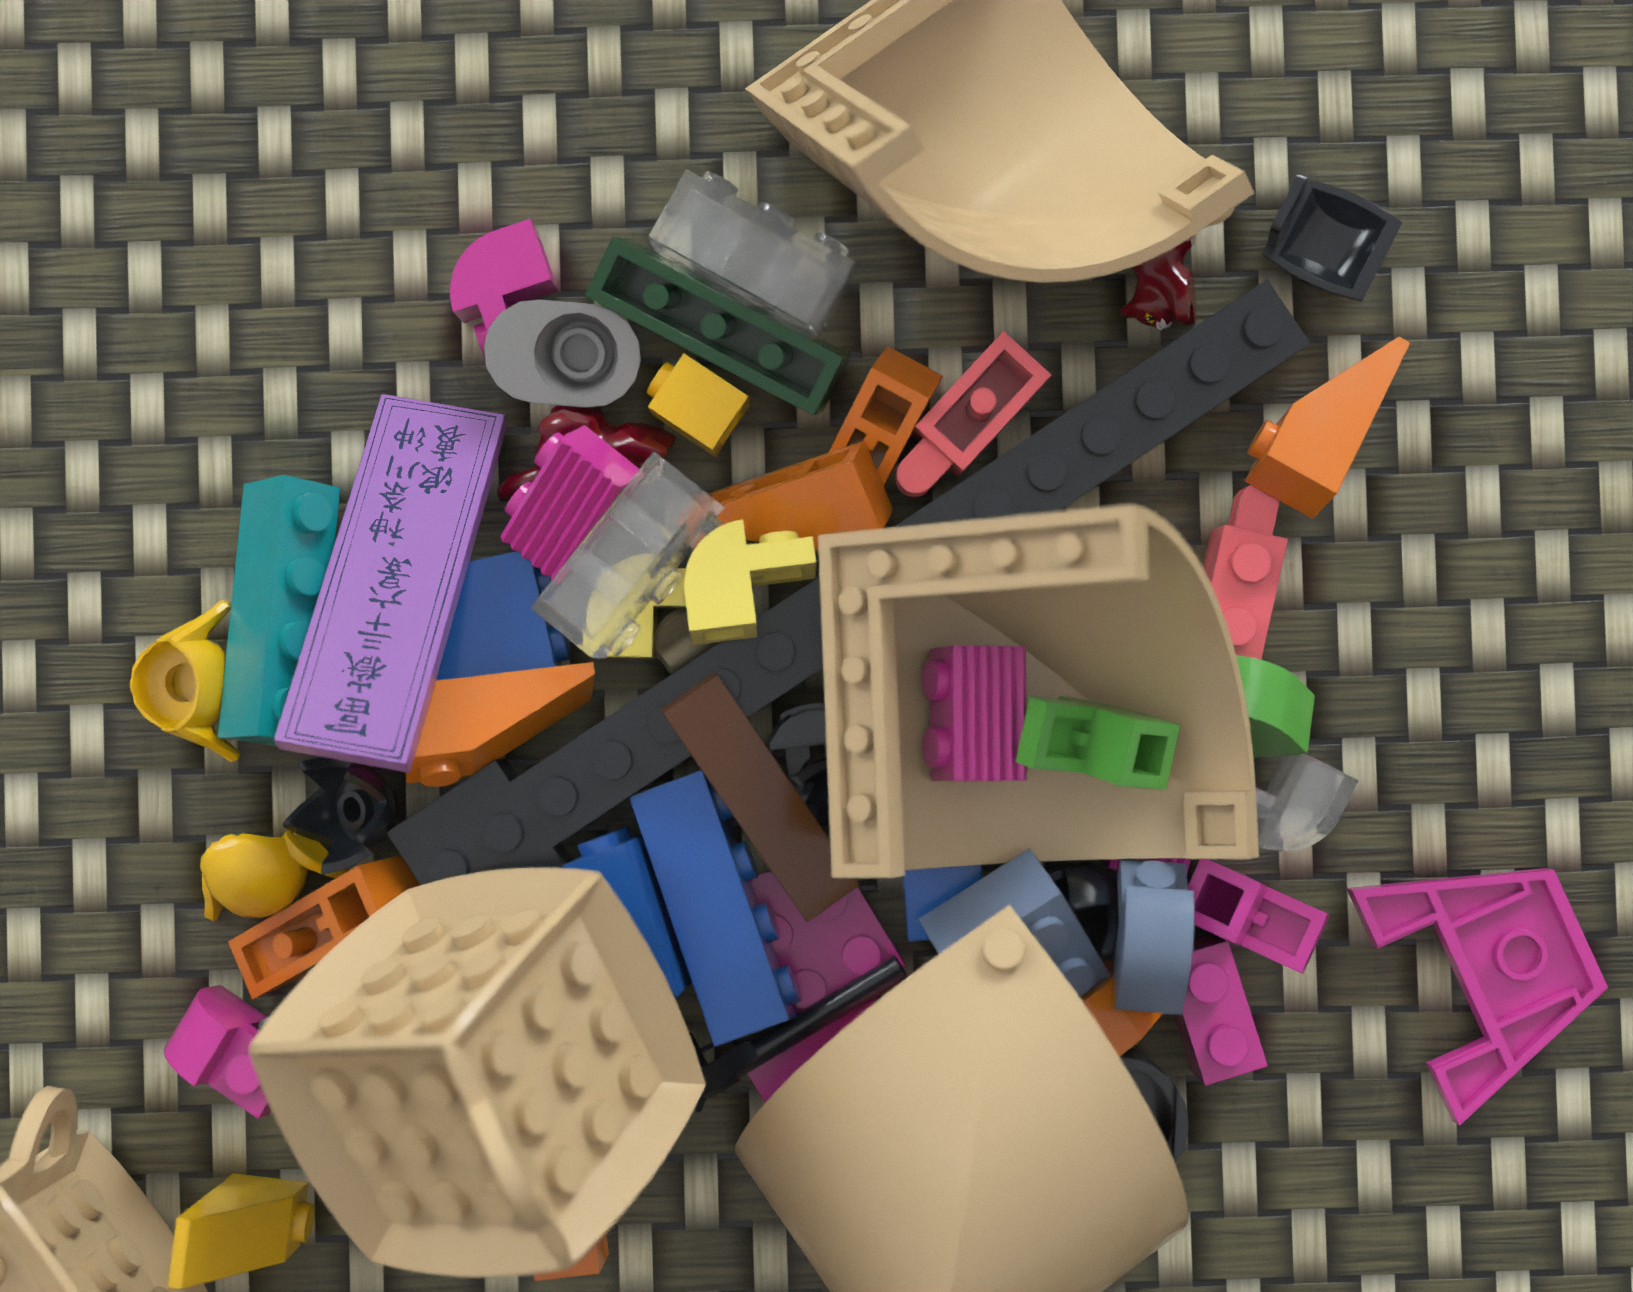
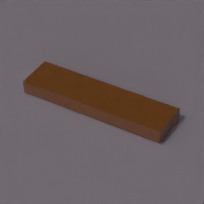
M715 672L660 709L807 923L860 885L856 878H832L831 842Z

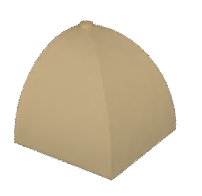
M871 0L745 88L762 114L786 140L917 241L948 260L981 273L1010 280L1031 282L1077 281L1112 274L1139 265L1173 249L1204 228L1226 220L1233 213L1235 206L1254 194L1245 171L1214 155L1206 159L1200 156L1165 128L1142 105L1091 44L1062 0Z
M1123 505L818 535L832 878H893L905 876V870L1002 864L1009 862L1029 848L1039 862L1149 858L1252 859L1259 857L1253 749L1247 705L1237 657L1220 604L1204 569L1182 536L1165 519L1149 509L1137 505ZM952 645L1026 646L1027 706L1029 696L1059 699V696L1118 706L1180 724L1166 790L1118 786L1084 773L1033 769L1028 766V781H932L929 775L932 768L926 765L922 752L924 733L931 727L929 723L931 700L926 699L922 689V672L925 663L930 660L928 656L930 649Z
M1010 905L926 963L839 1032L770 1097L747 1124L735 1145V1154L830 1292H1103L1183 1231L1188 1222L1187 1198L1176 1164L1135 1082L1075 990Z

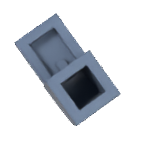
M1120 859L1117 874L1119 927L1113 955L1114 1008L1118 1010L1182 1015L1191 970L1194 937V891L1188 890L1186 863Z

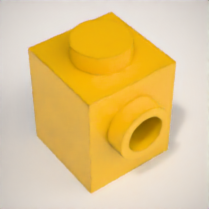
M684 353L675 366L666 362L657 372L647 389V394L653 398L648 405L652 416L714 457L717 456L750 407L748 395Z

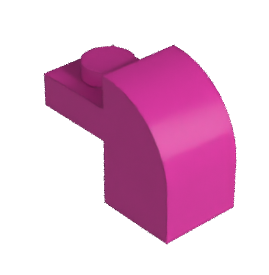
M531 219L492 231L474 241L460 256L453 270L450 283V300L455 315L463 323L483 318L484 322L474 325V330L484 358L483 347L488 329L502 311L518 302L531 301L559 292L539 232Z
M1209 859L1199 860L1188 884V890L1194 891L1195 926L1304 974L1330 916L1329 914Z
M222 985L200 989L164 1048V1056L167 1062L191 1085L208 1084L257 1119L268 1116L272 1110L249 1056L250 1044L269 1017Z

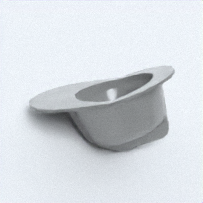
M541 299L518 302L502 311L490 325L483 347L486 368L496 385L513 398L536 404L575 407L606 406L624 396L635 382L641 363L639 340L629 322L608 308L588 303Z

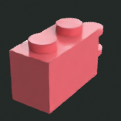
M1005 331L995 339L915 426L912 437L919 443L901 461L895 475L896 486L905 496L917 498L925 495L948 470L959 478L1050 378L1051 374Z
M1252 485L1241 489L1234 496L1228 524L1210 531L1202 568L1220 604L1235 654L1262 660L1288 539L1273 535L1279 500Z

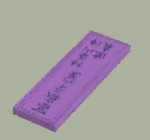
M381 394L276 731L274 742L278 749L410 773L507 429L505 415Z

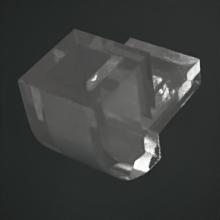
M1307 754L1284 755L1267 791L1264 792L1256 788L1258 847L1273 851H1295L1317 843L1336 826L1359 780Z

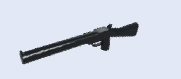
M895 955L800 1011L797 1013V1018L780 1023L754 1040L749 1039L742 1044L736 1040L731 1041L737 1047L709 1064L703 1053L714 1047L713 1041L700 1049L694 1035L689 1033L706 1084L695 1106L696 1112L702 1111L706 1099L712 1098L740 1081L739 1078L907 979L908 976Z

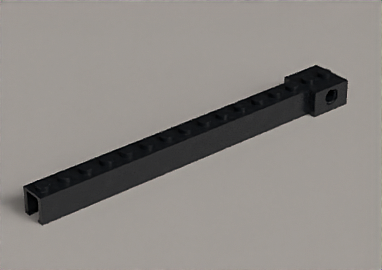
M1266 279L893 528L1060 512L1295 356L1311 343L1268 279ZM820 576L757 617L758 637L718 643L521 775H517L507 759L495 760L387 832L388 836L420 885L446 878L498 869L563 868L562 865L573 861V858L562 842L691 757L689 751L660 711L661 708L715 672L747 719H749L823 669Z

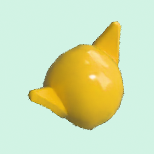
M221 600L196 619L160 636L142 651L132 666L129 687L136 708L144 718L168 734L204 746L226 760L233 762L239 759L240 751L226 739L218 738V732L213 727L220 718L226 651L218 644L208 640V636L231 610L230 602Z
M286 830L282 837H265L247 833L237 836L233 834L223 836L218 842H213L201 857L200 869L202 872V891L205 901L204 917L211 921H216L223 906L235 915L248 918H262L279 912L299 898L308 876V870L321 874L322 862L329 852L318 841L296 833L292 834L289 830ZM344 869L325 875L337 878L349 870Z

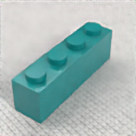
M287 475L246 483L243 486L218 738L276 746L274 742L276 731L335 545L340 487Z

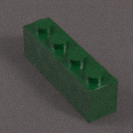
M611 238L585 293L587 298L813 416L824 411L852 354L629 238Z

